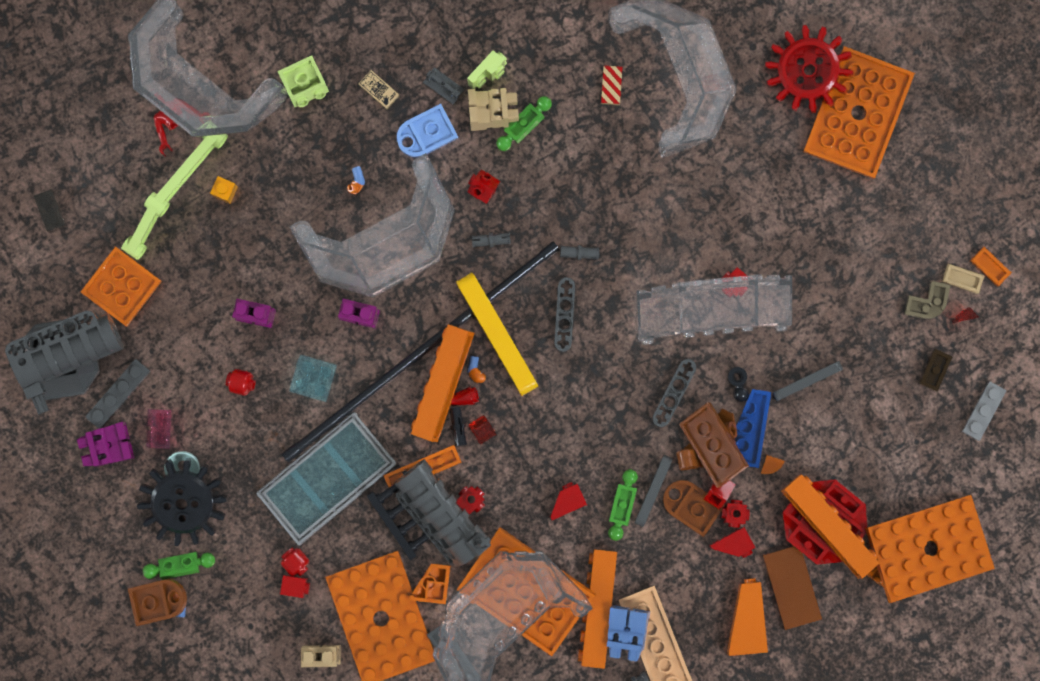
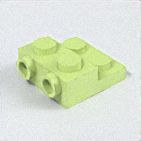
M493 50L467 78L468 86L471 89H480L485 84L486 77L491 82L495 78L498 80L505 72L504 68L507 64V58L501 52L496 53Z
M312 55L278 71L294 107H305L310 100L315 98L322 99L329 92Z

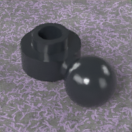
M734 367L728 372L727 378L732 385L736 386L733 393L735 400L744 402L749 397L748 390L743 387V384L747 381V373L741 367ZM735 373L740 374L739 380L734 379Z

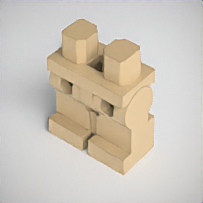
M506 88L488 91L468 89L471 131L487 130L490 127L505 128L509 127L510 122L519 121L518 109H508L507 107L517 105V93H506Z
M303 645L301 647V667H337V665L341 664V645H323L322 647L321 645Z

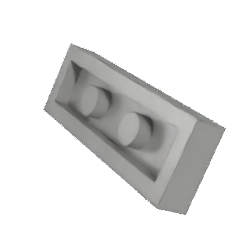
M989 381L968 418L962 433L980 441L1007 390Z

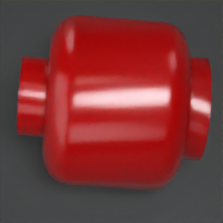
M234 369L228 373L226 378V386L229 392L242 396L248 395L250 391L254 390L256 381L253 380V374L241 369Z
M292 547L281 556V566L290 576L297 574L301 576L308 570L306 566L309 564V559L301 549H294Z

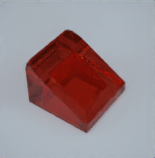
M967 307L952 322L955 324L975 320L979 316L970 307Z
M485 415L468 425L480 445L497 435Z

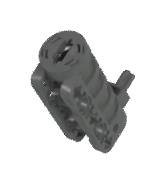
M83 311L10 342L5 348V353L27 400L33 401L37 413L40 415L49 411L43 396L47 393L43 383L123 350L124 346L118 329L108 313L100 316L92 311ZM74 324L75 330L71 333L70 328ZM38 340V346L35 348L34 343Z
M423 459L394 483L399 489L395 494L396 498L444 558L453 567L462 566L473 558L480 556L490 547L491 539L487 537L477 523H472L468 518L470 514L465 508L461 509L456 503L457 498L453 493L449 494L444 488L445 483L441 478L437 479L431 472L433 470L432 467Z

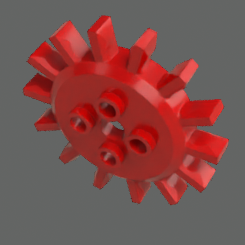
M803 25V39L795 41L793 35L787 31L785 32V38L790 45L785 50L775 44L771 46L774 53L780 55L781 58L779 62H765L767 69L778 70L779 76L767 80V84L769 87H773L782 83L784 89L778 93L776 99L781 102L789 94L794 96L795 99L792 102L793 111L796 112L799 109L801 100H809L811 113H816V99L823 97L828 106H834L833 99L828 94L833 88L840 93H847V88L838 83L839 76L852 77L854 72L851 69L840 68V62L852 58L850 51L839 55L834 51L843 41L840 36L834 38L830 44L824 42V38L827 35L826 27H821L816 39L809 38L810 31L807 25ZM799 59L804 60L802 65L797 64ZM818 59H823V63L820 65L817 64L816 61ZM809 65L815 67V72L812 75L804 73L805 68ZM800 77L804 79L801 84L797 83V79ZM818 77L823 78L821 83L816 82Z

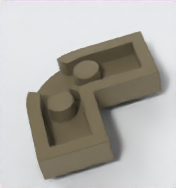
M931 281L927 299L909 295L904 315L921 319L937 317L946 308L951 285Z

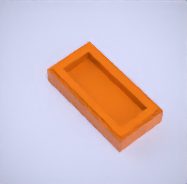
M982 247L970 260L997 287L1012 273L985 247Z

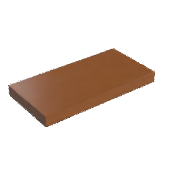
M707 402L679 424L716 488L722 487L749 467L710 402Z
M792 546L762 555L784 630L822 620L803 554Z

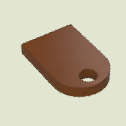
M675 481L666 488L663 494V505L666 511L702 537L706 535L722 511V507L719 510L705 501L704 497L707 493L689 481ZM673 488L677 489L680 493L679 498L676 500H672L669 497V491Z
M165 579L128 588L136 626L176 617L186 607V591L179 582L173 579ZM174 592H177L180 596L178 602L173 599Z

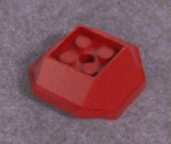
M836 479L812 482V487L816 491L822 492L826 497V503L829 506L833 505L837 509L841 520H846L851 525L852 529L850 530L855 535L858 534L863 538L866 534L865 528H867L866 504ZM790 502L782 512L786 540L816 565L843 562Z

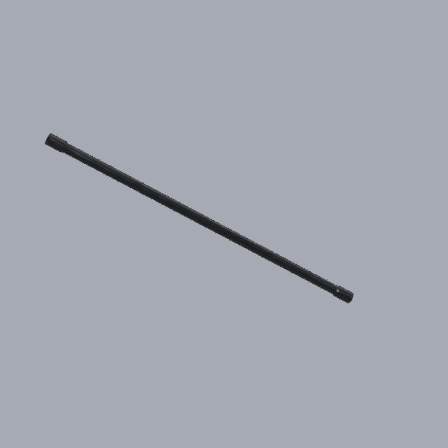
M552 241L535 257L487 293L486 296L490 303L542 262L557 253L560 249L555 242ZM469 307L450 322L449 325L461 327L475 315ZM447 326L304 438L282 453L284 459L289 463L311 443L442 342V333Z

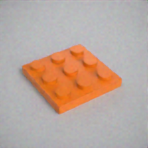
M115 246L81 290V293L128 327L162 281Z

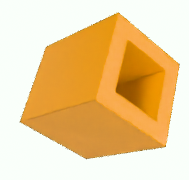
M217 176L210 194L219 200L231 204L238 186L231 181Z

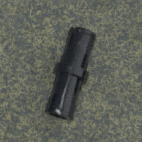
M461 407L449 408L452 422L450 428L451 430L453 429L455 446L467 445L464 430L466 425L465 423L463 424Z

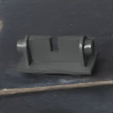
M433 68L432 71L430 70L423 81L425 85L453 105L465 90L436 68Z

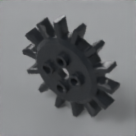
M190 458L185 459L183 471H175L174 463L171 459H168L165 462L168 474L164 477L156 469L152 468L149 475L157 482V485L152 487L147 484H141L139 488L141 492L151 495V501H141L137 504V509L152 510L153 515L145 519L143 522L144 527L150 526L157 521L162 528L158 531L156 539L161 540L165 536L166 531L169 530L175 533L174 546H179L182 541V534L189 533L191 541L194 545H197L199 543V535L196 530L201 527L209 535L213 536L216 530L208 522V519L213 517L223 521L226 515L221 511L213 509L215 503H225L228 499L227 495H213L212 489L218 487L222 479L220 477L215 478L207 483L203 478L208 471L209 466L207 464L200 468L198 474L190 472ZM181 488L183 493L178 494L176 489ZM184 499L187 502V506L179 508L176 501ZM192 501H197L198 506H193ZM169 503L171 508H165L164 504ZM184 515L186 520H180L179 516Z

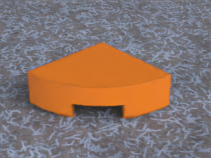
M766 455L760 473H775L783 466L785 461Z

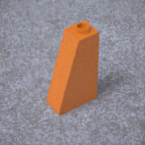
M756 578L744 579V583L739 584L727 648L728 656L768 652L761 582H756Z

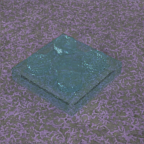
M300 355L289 392L327 402L337 365Z

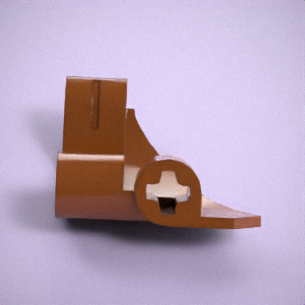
M721 409L718 415L736 444L737 428L734 414ZM690 443L676 453L680 471L704 468Z

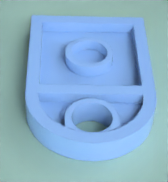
M441 104L404 122L397 133V142L401 151L415 158L425 156L458 139V135ZM411 138L413 140L412 146L404 147L402 145L403 139Z

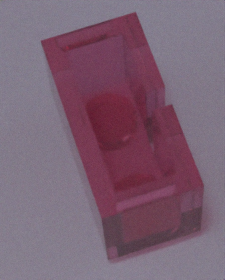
M148 409L147 426H150L151 430H147L146 447L170 449L171 410Z

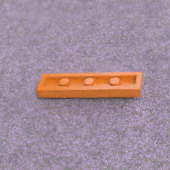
M455 445L383 475L388 488L394 485L403 475L402 471L404 469L408 471L423 459L432 467L433 470L431 472L433 475L462 463Z

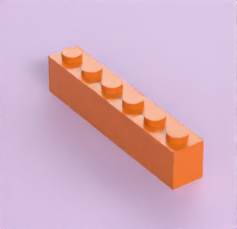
M449 324L443 330V340L441 346L437 348L435 364L430 368V378L424 386V396L418 404V414L411 425L412 435L431 442H438L475 333Z
M798 475L781 492L857 579H863L879 564L878 556L874 551L868 550L864 546V540L850 530L852 527L846 520H841L837 509L833 505L829 506L826 503V497L822 492L816 491L812 487V481L806 475Z
M593 549V553H589L588 564L592 565L591 572H587L586 584H590L589 589L596 593L582 616V622L585 623V631L581 630L580 642H583V650H579L578 661L584 667L605 669L610 607H612L617 552Z

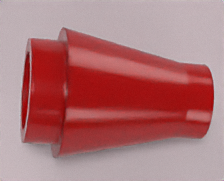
M470 386L455 393L451 405H475V403L479 402L476 387L471 388Z

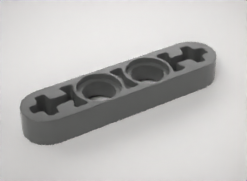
M568 277L561 279L558 284L554 345L559 352L568 351L572 344L575 282ZM565 281L572 285V288L568 290V295L572 294V298L567 296L560 297V294L564 295L565 289L561 285H564ZM563 300H568L571 303V308L567 311L560 308V303ZM562 319H567L570 323L569 328L566 330L559 327V321ZM558 332L570 333L569 336L565 335V342H568V345H565L564 349L561 348V345L557 344V342L561 341L562 335H557Z
M685 359L679 364L653 414L652 421L655 426L665 427L670 422L696 371V364L693 360ZM688 363H690V367L693 370L692 372L688 371L685 375L686 377H689L688 381L682 376H677L678 372L681 375L684 372L685 368L682 367V365H687ZM680 379L683 381L684 388L682 390H676L673 387L675 380ZM671 396L675 399L673 407L665 405L664 400L666 397ZM662 406L665 410L671 411L669 415L666 412L664 416L666 422L659 424L657 423L656 415L660 416L663 410H660Z
M840 361L772 394L777 402L843 370Z
M663 455L634 524L644 527L673 458Z

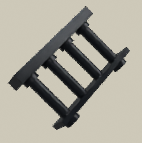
M395 484L382 493L378 492L375 494L374 491L367 494V498L411 561L417 556L415 553L418 550L417 548L428 541L429 538L424 533L413 542L412 540L408 542L404 535L407 534L408 530L416 526L417 523L412 518L402 526L401 524L397 526L394 522L395 516L405 510L401 503L391 510L390 508L386 510L383 506L384 500L399 490Z

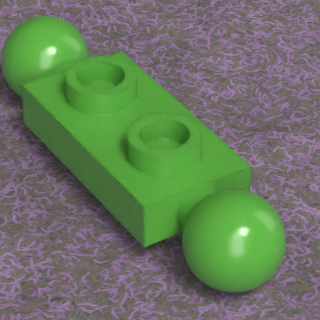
M546 96L540 97L537 100L536 107L530 103L519 114V121L511 122L509 127L504 129L507 136L498 138L496 142L497 148L501 151H507L510 149L511 141L513 140L519 144L545 118L541 112L548 111L551 108V99Z
M628 469L623 473L622 478L625 483L624 485L618 484L609 518V521L613 522L614 526L610 527L608 531L610 539L618 541L623 537L624 532L621 526H628L637 488H633L632 484L637 481L638 475L632 469Z
M197 552L162 558L158 559L159 566L154 564L145 565L143 575L147 579H153L157 574H160V578L163 580L199 573V566L202 565L205 568L212 567L215 564V557L211 553H204L198 558Z

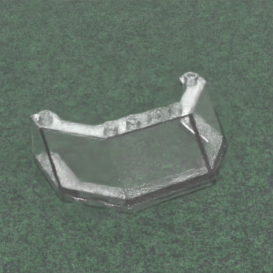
M157 0L128 34L133 89L192 137L248 132L277 111L289 96L282 84L275 79L269 78L263 81L249 99L234 100L177 54L175 27L182 20L183 11L177 5L176 0Z
M666 0L628 1L610 8L608 21L615 33H625L643 25H647L660 32L687 100L677 126L665 130L661 136L658 148L662 158L715 139L737 88L710 20Z
M426 153L417 157L412 164L417 184L411 204L343 242L316 235L311 225L306 221H299L289 226L321 283L373 298L440 261L455 209Z
M749 275L672 283V288L667 289L666 285L652 287L651 292L645 291V289L636 290L633 296L637 339L643 345L654 344V340L658 338L684 335V338L695 337V333H703V336L715 335V331L730 334L734 333L735 329H742V332L754 331L753 328L772 327L773 329L776 328V332L787 331V327L792 326V275H786L784 278H780V275H767L766 278H763V275Z
M500 551L446 603L445 611H447L445 621L441 622L438 647L434 648L433 657L444 681H491L496 658L550 607L570 608L575 616L584 617L593 609L586 595L542 551H535V553H528L527 551H515V553Z

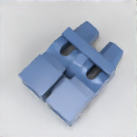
M615 605L610 607L607 641L610 657L621 658L622 649L629 650L627 660H639L640 654L645 647L650 611L634 608L630 611L628 607Z

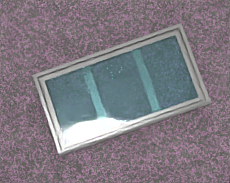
M353 411L257 491L256 494L297 545L300 546L374 485L383 475L393 469L397 463L361 421L358 414Z

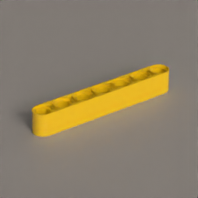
M470 273L456 281L459 290L521 396L539 387L475 275Z

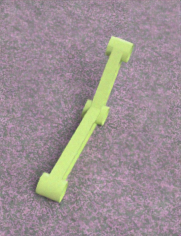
M213 124L204 132L202 137L204 140L158 194L155 192L151 193L145 201L146 212L133 236H129L121 247L123 251L136 260H139L145 253L147 246L144 243L158 217H162L168 210L170 199L215 147L217 149L221 148L227 140L228 135Z

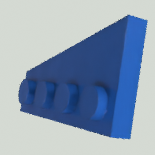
M752 389L736 425V445L749 467L759 468L772 394L768 391Z

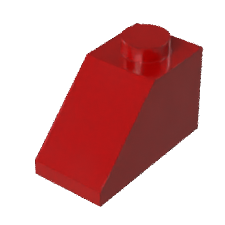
M570 482L562 486L563 490L559 492L550 516L551 521L587 505L578 484L573 485Z
M745 527L709 545L710 549L736 557L742 556V558L753 553L752 549L756 548Z

